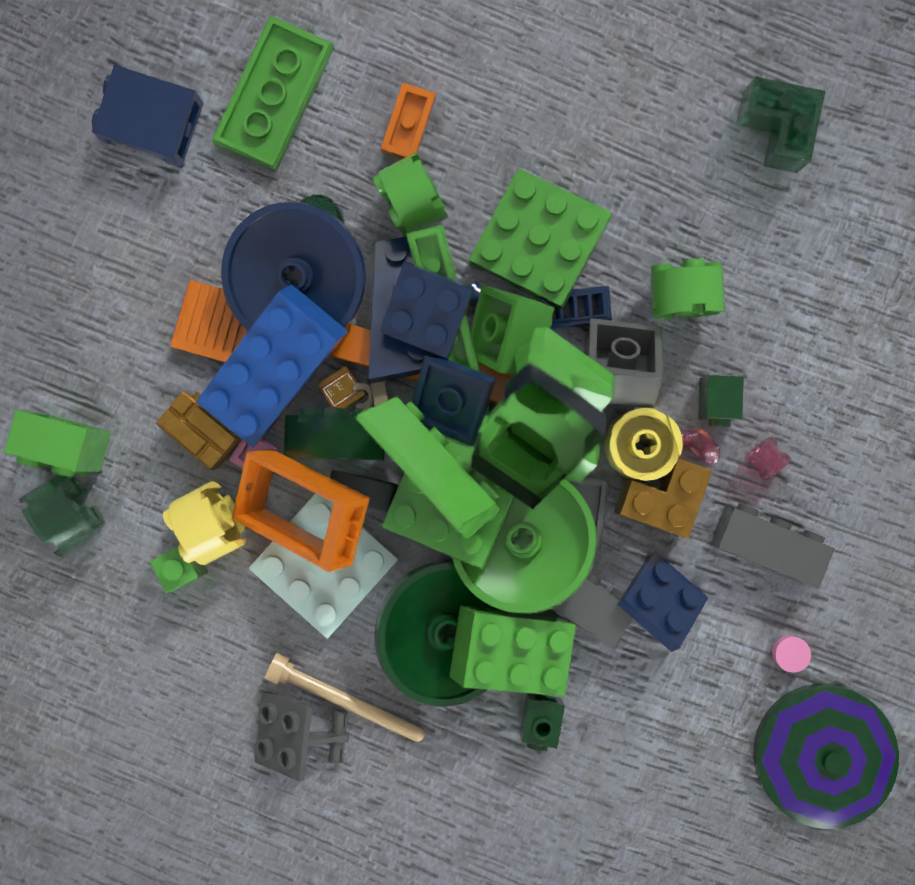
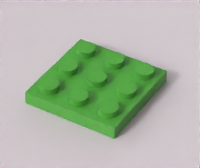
M518 168L473 250L469 262L563 309L612 219V212Z
M443 435L449 442L444 448L453 458L459 453L471 465L474 447ZM474 469L469 475L478 485L485 480L499 497L494 502L500 510L467 540L410 477L404 473L381 527L483 570L514 496Z

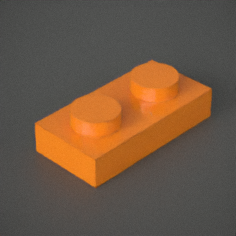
M402 82L380 148L381 153L404 159L419 151L436 100V93Z

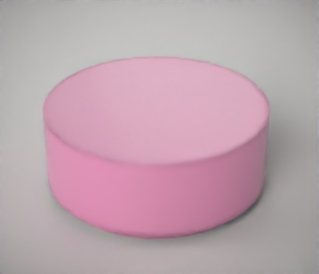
M786 635L774 643L772 657L780 668L787 672L796 673L808 666L811 659V651L804 640L793 635Z

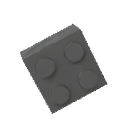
M591 318L584 354L614 374L616 387L613 399L609 403L654 408L663 380L662 327Z

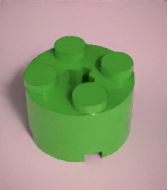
M418 152L378 172L377 176L373 177L380 195L385 197L389 206L393 205L392 208L388 209L394 225L397 229H400L403 236H406L407 233L427 229L449 218L430 175L423 167L424 163Z
M688 259L682 261L683 267L672 268V264L651 266L652 318L673 319V313L674 316L695 318L718 315L720 312H725L722 262L705 263V259Z

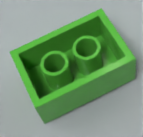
M460 605L449 677L463 688L565 696L576 624L559 616L534 613L518 614L498 609Z

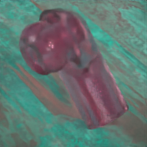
M680 431L683 448H691L703 463L713 465L720 460V447L706 431Z

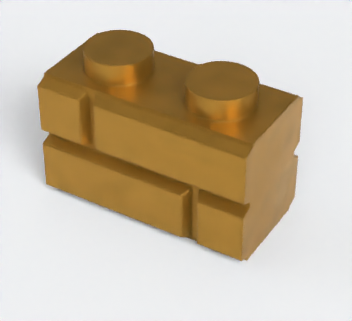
M183 391L156 421V425L207 468L217 470L236 449L241 438L196 402L201 393L196 391L192 395L189 392Z

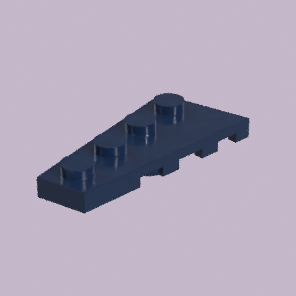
M407 236L375 242L369 384L420 374L424 356L429 353V351L379 332L403 262L407 261L414 264Z

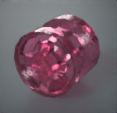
M770 436L750 450L744 459L749 464H754L759 470L758 475L760 478L766 480L782 470L790 462L791 457L787 452H781L777 447L776 439Z

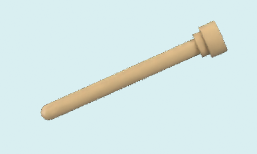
M276 653L264 677L265 680L276 685L278 682L294 684L413 741L419 742L424 738L425 734L422 728L294 669V664L288 662L290 658Z

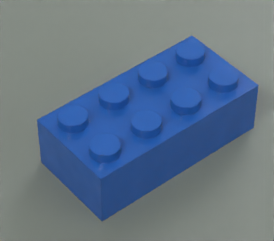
M291 284L275 295L196 402L253 448L268 434L348 331Z

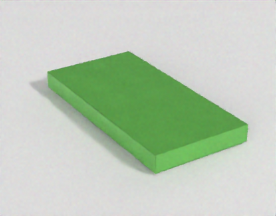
M270 15L211 140L213 144L277 173L333 53V43Z

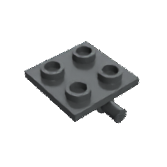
M269 691L262 692L257 742L255 744V763L294 780L304 781L308 746L330 743L328 762L335 764L343 763L344 746L349 741V733L346 732L349 712L345 710L333 711L332 731L310 732L311 706Z

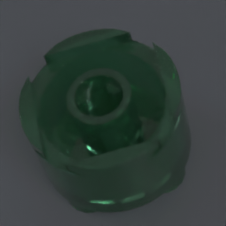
M59 474L20 497L19 503L28 504V507L22 511L39 539L45 545L52 541L58 547L53 553L58 557H63L99 534L101 531L100 526L105 523V520L94 505L89 508L81 497L86 494V491L75 476L69 478Z

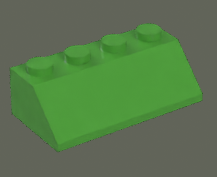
M394 397L361 412L356 419L467 540L500 510L494 502L499 497L485 480L478 485L469 475L474 470L459 453L453 458L444 448L449 442L435 427L428 431L420 422L425 416L411 401L404 405L398 397Z

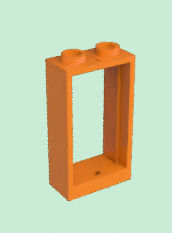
M273 449L247 452L242 467L243 471L238 493L235 498L232 519L327 572L351 566L370 498ZM273 472L334 502L325 540L264 509Z

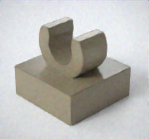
M368 376V385L365 383L353 385L352 392L364 391L368 395V400L365 403L355 405L356 410L365 411L372 405L374 407L388 401L385 381L369 384Z

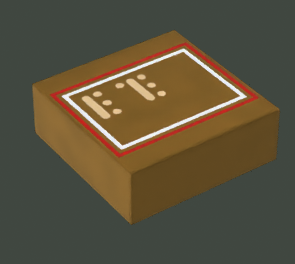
M346 365L317 384L336 414H339L366 396L364 391L352 392V386L358 382Z

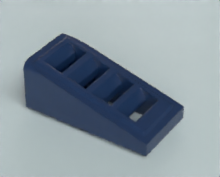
M609 286L573 289L568 298L570 318L564 319L563 309L555 306L556 320H552L550 329L589 326L591 318L612 321ZM536 297L537 301L548 305V302ZM598 297L599 315H593L592 298ZM577 299H583L585 315L583 317H578Z

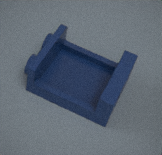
M114 65L111 75H108L104 80V96L100 108H97L92 116V133L102 142L110 144L113 141L163 157L169 164L182 168L204 102L195 90Z

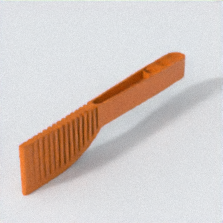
M189 280L170 347L225 363L248 331L239 323L229 308L223 289ZM349 324L345 328L348 333L329 357L369 368L371 330ZM478 362L481 373L496 378L489 402L498 405L503 399L506 383L514 375L497 372ZM420 374L403 378L418 382Z

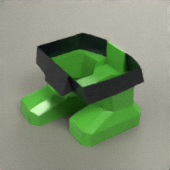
M548 327L535 328L528 341L518 348L514 357L517 368L516 374L506 383L503 399L491 411L489 417L485 416L476 439L471 461L473 469L531 509H534L563 479L580 482L597 466L600 455L599 443L606 437V414L602 410L613 399L616 387L614 374Z

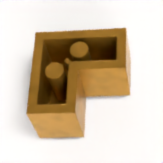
M678 458L674 468L663 477L659 490L633 480H625L614 513L689 539L713 470Z

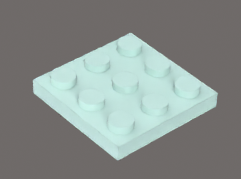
M315 493L290 523L325 540L334 502ZM362 526L351 566L327 572L272 541L249 569L328 639L399 558Z

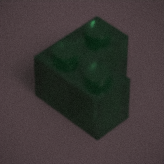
M757 76L752 79L743 91L736 125L770 132L763 166L798 173L811 162L826 91Z
M300 408L299 415H285L284 455L289 458L384 460L385 450L356 419L361 412L366 410L351 409L350 415H343L344 408Z

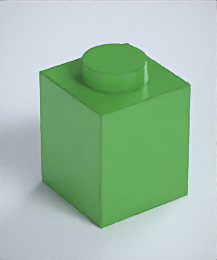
M178 547L150 561L166 594L209 573L205 565L195 561L191 563L185 562L179 553Z

